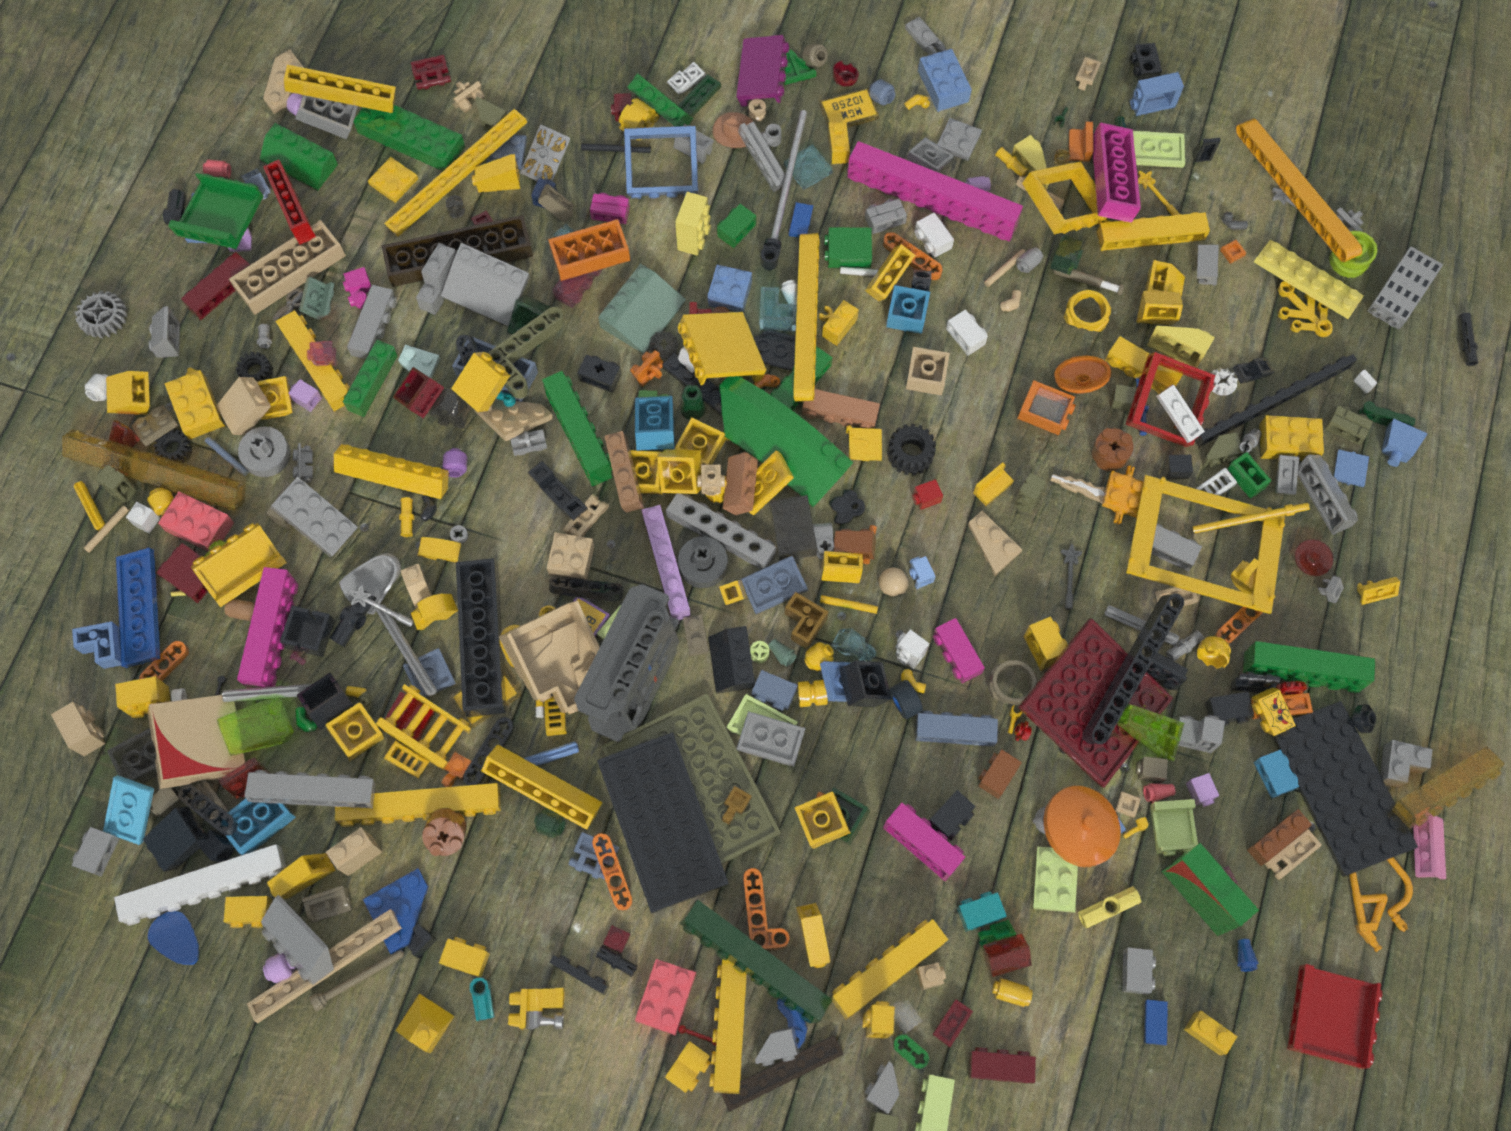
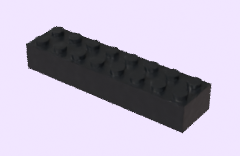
M495 558L456 562L463 712L466 717L506 713L503 650L499 638L502 633L498 565Z

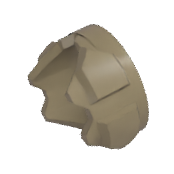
M1017 660L998 664L990 674L991 682L988 684V691L991 697L1004 703L1021 704L1026 696L1022 698L1005 696L998 688L997 676L1007 668L1014 666L1020 668L1027 677L1029 694L1038 683L1035 672L1027 664Z

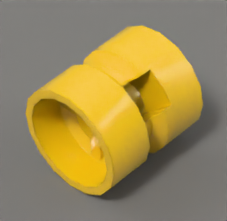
M814 680L812 684L808 681L797 682L799 707H809L812 703L816 706L827 705V692L824 680Z

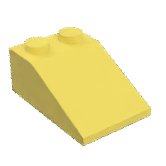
M1156 326L1147 346L1172 359L1198 368L1215 337L1206 331L1196 328Z

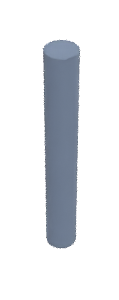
M209 436L205 439V442L244 477L248 475L249 471L213 438Z

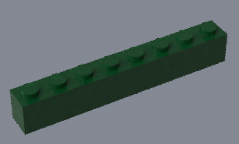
M696 900L693 902L679 924L683 926L682 929L686 933L697 936L702 945L707 948H713L721 959L725 961L728 959L734 964L733 967L737 971L745 972L751 977L750 980L753 983L768 989L767 992L772 997H779L784 1001V1005L788 1009L799 1012L804 1021L808 1023L819 1022L833 1001L701 901Z

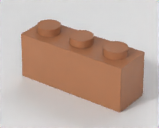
M746 452L728 458L727 484L724 493L723 509L734 515L753 511L758 459Z

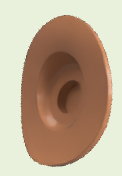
M725 113L716 120L713 126L714 139L726 147H746L738 130L741 124L745 123L748 125L754 121L741 113Z

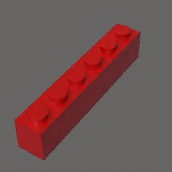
M278 159L263 166L287 223L299 245L315 238L316 235L280 160Z

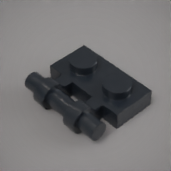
M1253 671L1239 672L1238 677L1231 682V691L1261 693L1272 687L1276 688V683L1280 682V676L1266 672L1264 674H1254Z

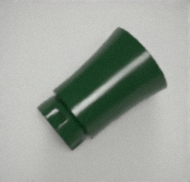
M696 385L686 386L682 393L680 411L683 417L688 420L691 418L698 420L706 412L702 392Z

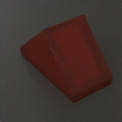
M113 420L106 452L122 461L140 439L131 428L118 420Z

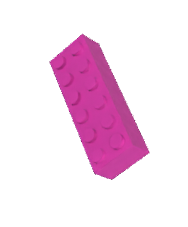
M1099 123L1093 134V161L1098 216L1132 223L1141 209L1133 129Z
M263 568L237 680L247 689L275 687L277 683L276 671L281 665V650L285 648L280 643V639L291 607L294 606V594L296 595L298 592V583L284 569Z

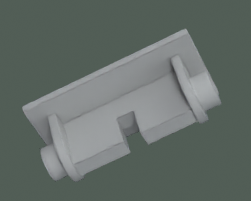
M298 443L297 448L293 450V461H296V467H293V478L299 477L305 483H311L313 479V466L305 465V463L312 464L313 450H311L310 446L301 448V443Z

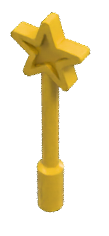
M1140 170L1138 172V184H1142L1144 189L1148 185L1166 206V210L1171 216L1180 214L1153 185L1156 180L1151 178L1152 171L1145 174Z

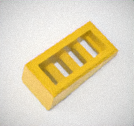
M554 696L544 701L547 736L567 734L566 714L561 712L550 713L551 709H559L558 705L549 706V702L556 701ZM561 716V719L550 720V717ZM561 723V726L551 727V724Z
M396 740L384 757L391 764L418 779L430 762ZM397 749L401 750L397 758L394 759L393 755ZM404 753L408 754L403 763L399 762ZM410 758H415L410 767H407L406 764ZM417 762H422L417 771L415 772L413 768L415 767Z

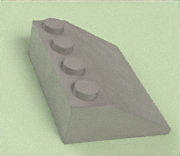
M461 243L453 260L441 297L509 326L530 279V275L519 268Z

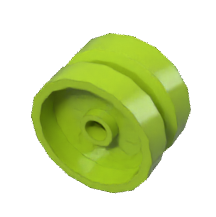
M1350 231L1360 243L1362 254L1346 262H1341L1331 251L1329 259L1333 270L1339 275L1347 278H1356L1361 276L1376 258L1377 244L1367 233Z

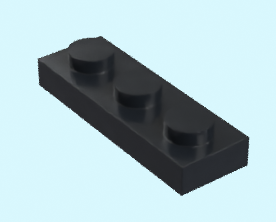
M561 954L559 957L552 956L549 961L552 965L605 996L609 989L605 985L607 981L597 975L595 978L587 975L589 972L587 969L580 965L575 968L569 964L571 960Z

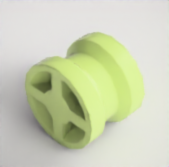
M756 641L751 645L752 661L761 664L768 660L769 646L767 643Z

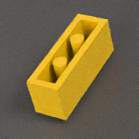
M902 244L894 247L865 289V292L878 302L886 299L915 255Z

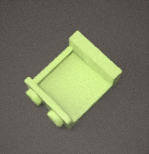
M1194 799L1160 801L1150 805L1157 854L1163 853L1165 857L1175 856L1176 852H1188L1198 844L1193 809L1196 807Z

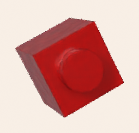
M935 479L916 486L912 498L915 505H918L920 510L941 503L943 494Z

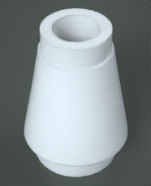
M795 280L782 283L781 291L790 309L797 308L798 284H796Z

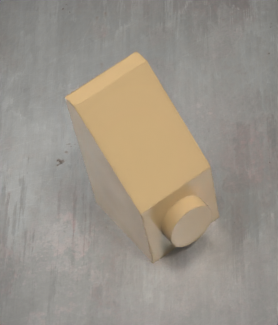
M416 564L400 572L415 608H418L417 603L432 596L420 565Z

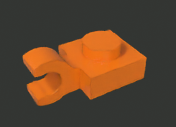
M455 752L445 767V771L448 774L441 782L443 786L452 787L457 778L463 780V775L472 761Z

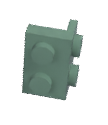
M312 277L307 278L299 311L315 319L327 316L331 310L330 302L334 295V283L324 284Z

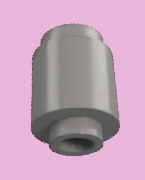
M1036 247L1028 249L1016 260L1019 271L1029 273L1041 263L1043 258L1042 252Z

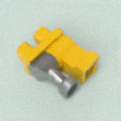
M521 989V992L510 993L509 1005H520V1013H509L508 1025L519 1027L521 1030L538 1029L540 1026L554 1025L555 1029H563V1012H555L554 1016L543 1015V1009H564L565 989Z

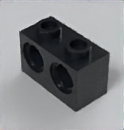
M1156 44L1135 45L1133 52L1130 53V61L1134 65L1133 74L1134 77H1137V82L1161 76L1162 68Z

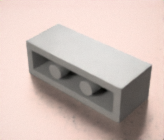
M1157 523L1151 554L1189 572L1202 546L1195 540L1186 539L1180 536L1178 532L1169 531Z

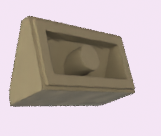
M546 184L538 203L562 222L567 221L573 216V204L549 184Z

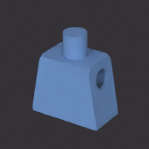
M1393 419L1386 427L1382 446V453L1390 456L1388 464L1397 467L1400 461L1407 463L1415 454L1427 433Z

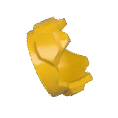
M1084 290L1070 297L1064 313V319L1067 324L1077 328L1101 332L1108 324L1111 307L1102 294L1092 290ZM1089 297L1094 298L1098 302L1102 318L1093 323L1080 320L1073 310L1078 302Z

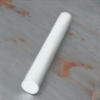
M840 268V274L874 277L878 272L876 269Z

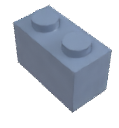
M761 670L752 690V696L762 703L768 702L772 704V707L779 711H788L797 692L798 685Z

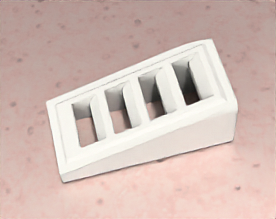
M1224 468L1196 489H1205L1208 493L1213 494L1208 485H1211L1216 491L1215 495L1220 496L1235 486L1237 481ZM1220 477H1223L1225 481L1228 483L1226 486L1221 481ZM1214 481H1217L1222 489L1219 490Z

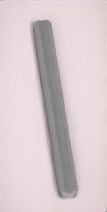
M376 608V612L428 696L436 694V687L393 617Z

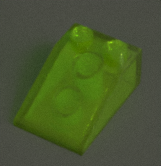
M280 697L261 701L217 719L230 756L287 743L294 733Z

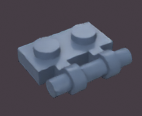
M582 832L574 849L575 853L580 854L579 860L571 858L568 865L574 867L576 871H584L591 874L593 878L605 880L592 845L593 836ZM600 839L596 843V846L600 845L603 851L599 852V856L606 852H611V848L606 850V842ZM613 845V848L617 856L620 848ZM606 856L603 859V865L612 867L614 858ZM587 858L597 861L596 866L586 864Z

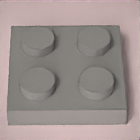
M950 118L937 145L954 156L969 161L982 130Z

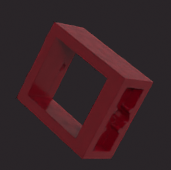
M412 367L393 398L424 419L445 387L415 367Z

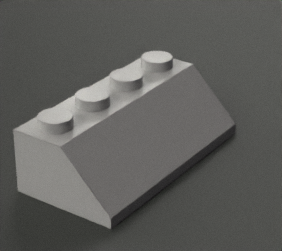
M1321 455L1306 456L1298 466V477L1331 534L1333 535L1352 527L1358 521L1357 513L1349 505L1347 496L1339 488L1338 481L1329 471L1327 462L1322 459Z
M279 895L276 896L261 921L264 929L262 934L267 941L272 940L274 942L273 945L279 954H285V958L292 968L296 966L300 977L304 981L308 980L314 985L334 970L328 947Z

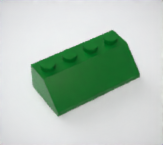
M277 123L265 135L260 160L270 164L279 159L289 176L317 191L338 166L332 152Z

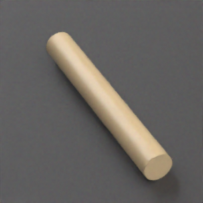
M1021 249L984 281V284L990 287L1014 266L1016 260L1026 251Z
M123 505L86 544L84 549L90 553L126 515L129 509Z

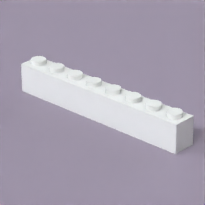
M275 844L114 897L118 919L127 925H134L139 923L140 919L146 917L148 919L160 916L161 912L167 910L168 912L181 909L182 905H195L200 903L203 898H216L221 896V892L228 890L229 892L240 890L243 885H255L261 883V879L267 877L272 879L286 868L282 848Z

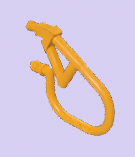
M1391 858L1387 861L1403 880L1405 894L1402 900L1388 910V914L1398 929L1405 932L1408 930L1407 924L1397 912L1410 902L1413 895V886L1411 879L1395 858ZM1355 872L1350 874L1349 878L1358 922L1355 925L1356 931L1377 952L1383 947L1378 944L1377 938L1372 932L1378 929L1388 898L1386 894L1361 895ZM1377 902L1371 922L1366 923L1363 903Z

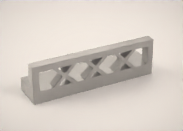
M755 123L741 124L738 133L773 192L781 189L785 174Z

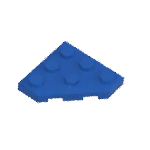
M419 868L363 899L373 920L391 909L394 911L402 927L383 940L390 954L410 944L413 934L412 929L418 922L423 900L429 888Z

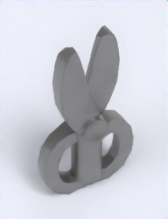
M296 288L287 294V305L276 312L273 317L274 321L291 313L296 308H300V301L303 296V291L300 288Z

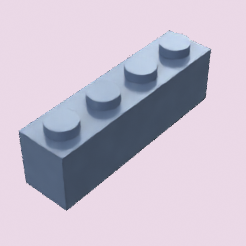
M922 711L916 717L915 741L994 747L997 743L998 719H994L990 715H982L980 718L973 717L972 714L953 716V713L943 712L941 715L933 714L931 711Z

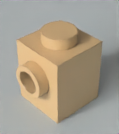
M939 963L916 969L921 990L944 984L943 980L946 979L944 968L940 967Z

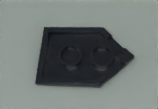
M768 329L754 337L764 364L792 371L795 365V336Z

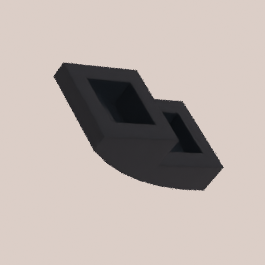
M1266 357L1255 358L1249 363L1237 364L1232 368L1240 384L1255 381L1274 373Z

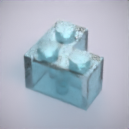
M761 287L759 330L796 331L797 304H779V287Z

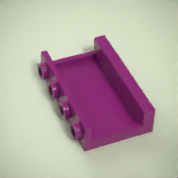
M783 35L743 39L736 95L741 107L748 106V100L775 98L777 103H781V98L784 96L783 82L786 81L785 67L788 64L786 54L789 52V44L785 41Z

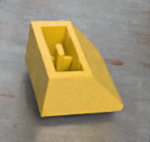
M1154 260L1148 272L1145 291L1178 292L1182 296L1185 276L1172 264Z
M1143 291L1136 322L1175 324L1179 321L1183 308L1180 293Z
M126 371L106 377L107 413L147 415L150 407L148 372Z

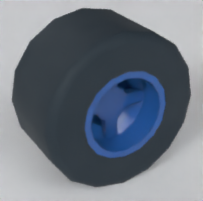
M904 680L889 689L891 698L904 719H909L922 712L921 700L909 681Z

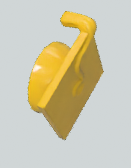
M848 425L846 427V434H849V459L882 461V429L852 428V426Z

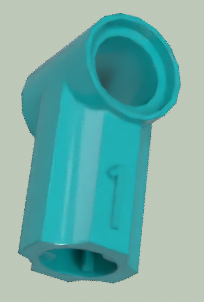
M485 978L473 979L469 985V990L473 998L476 1021L495 1018L490 982ZM482 981L485 984V990L479 994L476 992V984Z

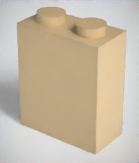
M239 377L216 407L233 435H246V433L254 428L271 405L254 378Z
M361 827L326 851L336 869L350 876L381 854L382 850L374 838Z

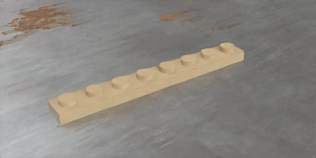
M388 910L329 949L334 970L314 985L308 980L304 981L297 970L291 977L280 981L247 1003L253 1020L257 1023L261 1022L400 930L402 927L394 911Z

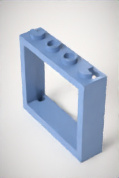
M695 126L624 129L628 196L641 199L642 196L659 198V195L675 198L678 194H684L685 197L687 192L698 194ZM690 137L692 186L633 188L631 139Z

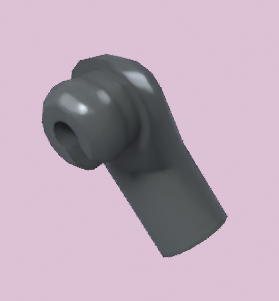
M1225 212L1223 214L1222 222L1231 230L1247 229V221H1236L1233 219L1232 212Z

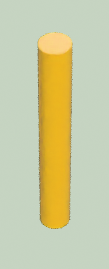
M821 595L820 603L877 614L878 606Z

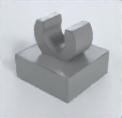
M1333 576L1331 581L1323 579V584L1327 588L1319 587V593L1326 595L1329 602L1336 603L1344 589L1341 578Z

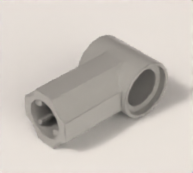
M777 124L768 125L766 130L761 133L768 147H776L782 141L781 128Z

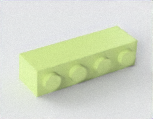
M927 1075V1079L923 1078L921 1092H925L924 1099L919 1101L918 1114H921L920 1123L916 1122L914 1131H947L955 1080L934 1075Z

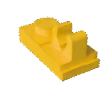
M1393 577L1376 583L1369 580L1367 585L1364 586L1358 583L1357 591L1361 595L1360 603L1363 605L1398 596L1400 580L1397 577Z

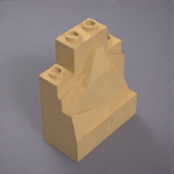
M577 600L566 603L499 636L519 678L523 679L533 700L540 699L543 702L551 698L552 693L561 713L568 712V714L578 711L574 697L600 648Z

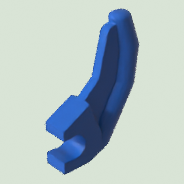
M779 998L777 1000L778 1009L787 1019L788 1028L794 1026L796 1037L799 1039L798 1047L800 1048L805 1041L808 1029L807 1024L801 1018L799 1012L788 1009L784 1005V1001Z

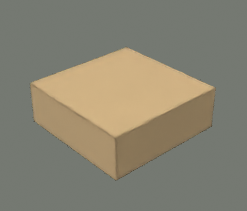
M1121 791L1115 811L1135 818L1141 798Z

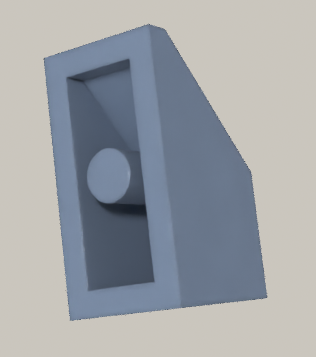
M257 168L241 176L244 183H253L259 187L260 192L264 195L262 200L266 199L268 194L271 193Z

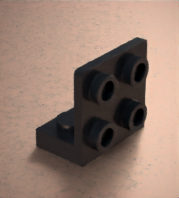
M1157 652L1147 673L1154 680L1163 683L1162 685L1165 688L1176 691L1186 681L1187 677L1185 675L1188 669Z

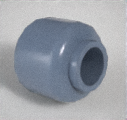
M879 79L870 86L869 96L871 100L882 106L893 101L895 89L890 83Z

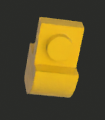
M1255 558L1251 563L1243 560L1231 573V580L1241 592L1251 595L1253 593L1256 569L1261 564Z
M436 594L418 602V608L411 613L417 630H424L435 620H447L458 611L452 594Z

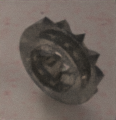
M663 330L662 332H656L651 337L649 348L652 353L654 351L659 352L661 359H667L673 353L676 354L679 343L677 337L672 335L671 332ZM663 339L667 343L665 350H663L660 344Z

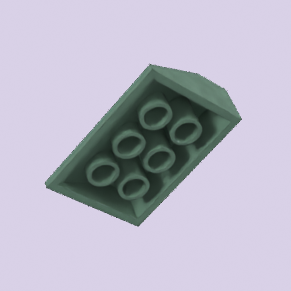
M640 264L599 315L600 328L642 354H645L686 302V299L658 274Z

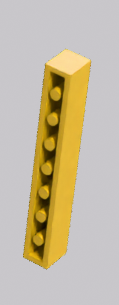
M498 783L375 793L373 809L335 807V821L341 824L342 827H352L354 823L373 825L375 821L389 824L399 819H402L403 822L415 821V818L427 820L435 810L441 808H450L452 811L459 812L465 817H472L476 813L482 812L484 815H494L496 811H501L500 786Z

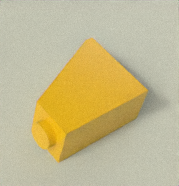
M510 154L475 167V175H472L473 186H477L478 193L520 189V175L515 154Z
M327 853L303 855L269 880L267 884L274 898L279 895L282 899H287L336 870Z
M816 903L796 907L809 965L815 968L824 967L827 963H831L819 908Z

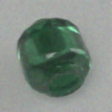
M550 809L542 810L534 819L537 833L549 838L561 835L565 829L566 822L564 817Z

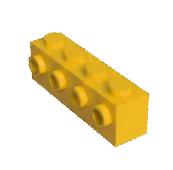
M876 1001L875 1005H872L864 1013L862 1028H866V1037L887 1039L894 1033L895 1006H889V1002Z

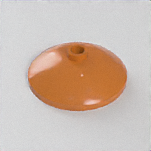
M1077 356L1062 362L1056 368L1054 374L1055 382L1060 388L1071 393H1090L1100 389L1109 381L1111 368L1101 358Z

